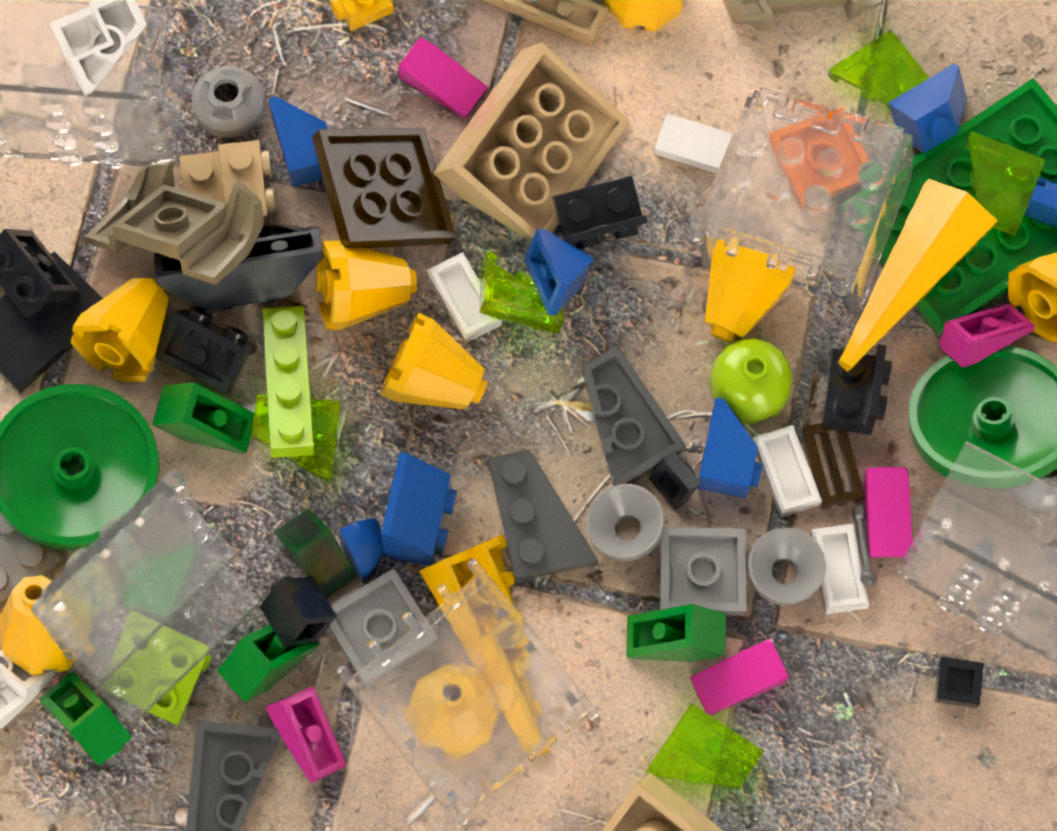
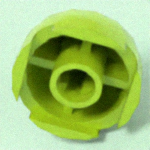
M756 338L741 339L725 347L714 361L709 378V389H711L713 398L724 399L738 420L744 424H756L758 421L777 416L788 403L793 385L791 366L784 353L772 343Z

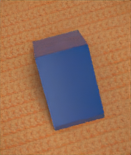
M537 228L524 261L548 315H556L580 290L594 258L546 229Z

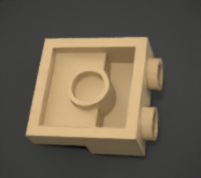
M259 140L218 145V152L179 156L182 190L228 203L232 188L239 180L261 201L263 226L270 225L268 213H276L273 188L265 189L264 176L272 175L269 150L261 151Z

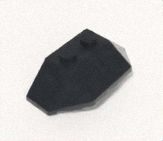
M275 224L262 227L250 254L216 285L182 274L181 263L178 259L154 253L156 281L159 286L204 311L216 309L228 310L235 306L259 302L270 303L277 299L288 298L324 258L319 227L302 228L295 225Z

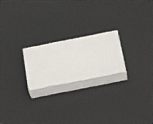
M666 113L654 148V154L731 178L744 137Z
M463 252L426 270L428 279L464 343L501 326L502 320Z
M790 425L754 437L753 441L758 447L757 455L759 461L763 463L762 469L781 518L821 505V496L794 426Z
M847 524L812 529L810 536L820 545L826 561V574L820 586L825 615L867 609L869 602L866 586L860 580V575L863 571L854 525Z

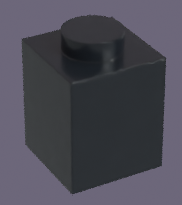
M288 576L281 578L272 585L271 592L260 605V609L283 647L316 643L337 617L313 576L297 578Z

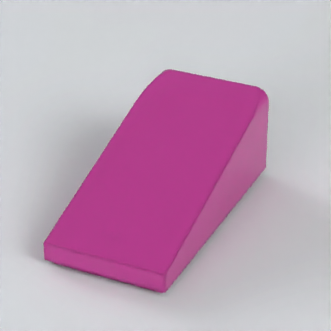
M422 37L417 40L399 65V79L465 120L488 90V86Z
M1008 303L946 321L940 340V347L964 368L985 359L1034 331L1035 325Z
M877 467L866 469L863 479V490L865 495L869 557H912L908 468Z
M768 639L691 676L689 679L707 717L785 684L788 674L772 640Z
M314 686L265 706L271 721L310 783L347 767Z

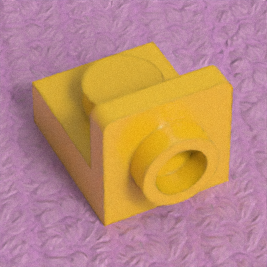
M329 0L337 20L344 19L350 31H354L394 13L391 0Z

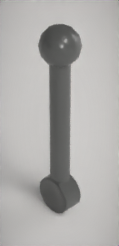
M854 505L853 518L854 522H856L863 566L860 580L863 585L870 587L876 583L877 576L871 569L864 524L863 505Z

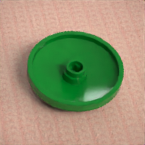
M1008 345L985 359L964 368L949 355L940 359L921 376L910 398L909 428L916 450L929 466L944 477L975 488L1007 489L1026 485L1043 478L1057 468V366L1035 352Z
M86 384L58 385L40 390L23 399L1 420L0 514L15 531L28 540L42 546L60 550L93 548L108 543L124 534L136 524L148 509L154 497L159 479L158 450L153 432L147 421L126 399L97 386Z

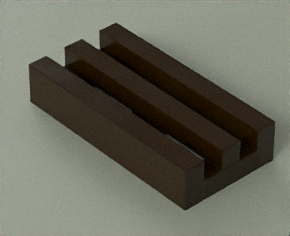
M822 423L804 426L801 433L813 478L822 499V510L830 509L834 505H838V507L844 506L848 502H862L865 495L847 431L821 427ZM830 431H835L851 488L850 492L844 491L829 436ZM816 434H819L835 495L830 496L814 438Z

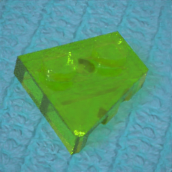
M889 30L829 68L828 77L832 81L838 83L839 80H842L860 89V95L872 101L882 102L889 110V102L929 79V76L892 30Z
M971 131L966 144L967 150H970L972 165L970 175L976 201L998 220L993 226L994 228L1015 236L1045 159Z
M486 251L481 262L479 313L489 315L495 319H504L526 325L535 330L559 334L564 323V307L556 315H548L532 277L522 270H519L515 276L496 265L499 256Z
M257 394L252 436L254 440L271 449L268 396ZM310 398L314 455L284 458L326 483H333L341 401Z
M691 703L646 770L645 775L650 772L657 778L682 780L685 783L697 785L712 784L717 785L719 788L740 790L764 751Z

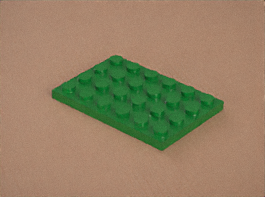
M1032 78L961 125L956 135L926 153H919L841 206L839 211L883 267L898 240L922 186L928 179L968 192L998 220L991 230L915 306L939 338L942 336L946 321L976 313L1007 292L1009 273L1012 270L1036 258L1057 253V227L1024 215L1038 177L1057 183V105L1037 81Z

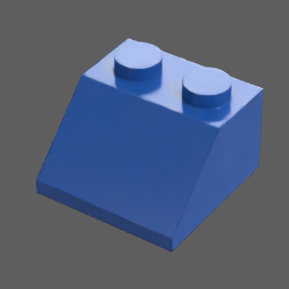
M399 452L381 531L384 557L431 566L434 564L436 554L444 555L449 531L442 529L445 514L453 515L457 497V490L451 489L450 474L414 456Z

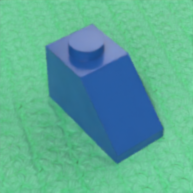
M955 63L889 102L898 136L923 153L928 152L958 133L968 99L959 66Z
M278 97L269 98L271 116L291 186L294 187L323 179L312 136L318 129H328L327 123Z
M716 398L714 402L698 478L701 483L697 489L746 499L750 486L758 487L763 463L755 461L758 447L726 401L721 398Z

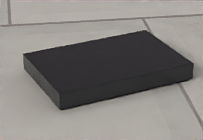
M55 251L51 255L80 290L79 294L70 303L47 302L34 317L30 318L22 314L7 293L0 299V375L20 394L73 347L71 344V337L75 333L72 332L73 325L81 313L103 299Z

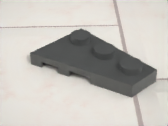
M617 345L582 366L581 372L613 486L632 484L652 472L661 459L669 453L675 451L679 455L686 450V444Z
M530 449L488 458L515 582L598 565V559Z
M197 720L185 831H240L281 737L276 728Z

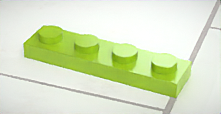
M304 306L262 308L271 458L314 455Z

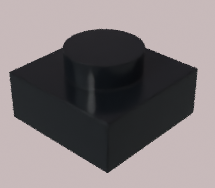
M675 451L663 457L648 478L674 510L687 503L701 483L695 476L693 469L683 462Z
M940 657L938 660L934 702L978 708L981 698L984 663Z

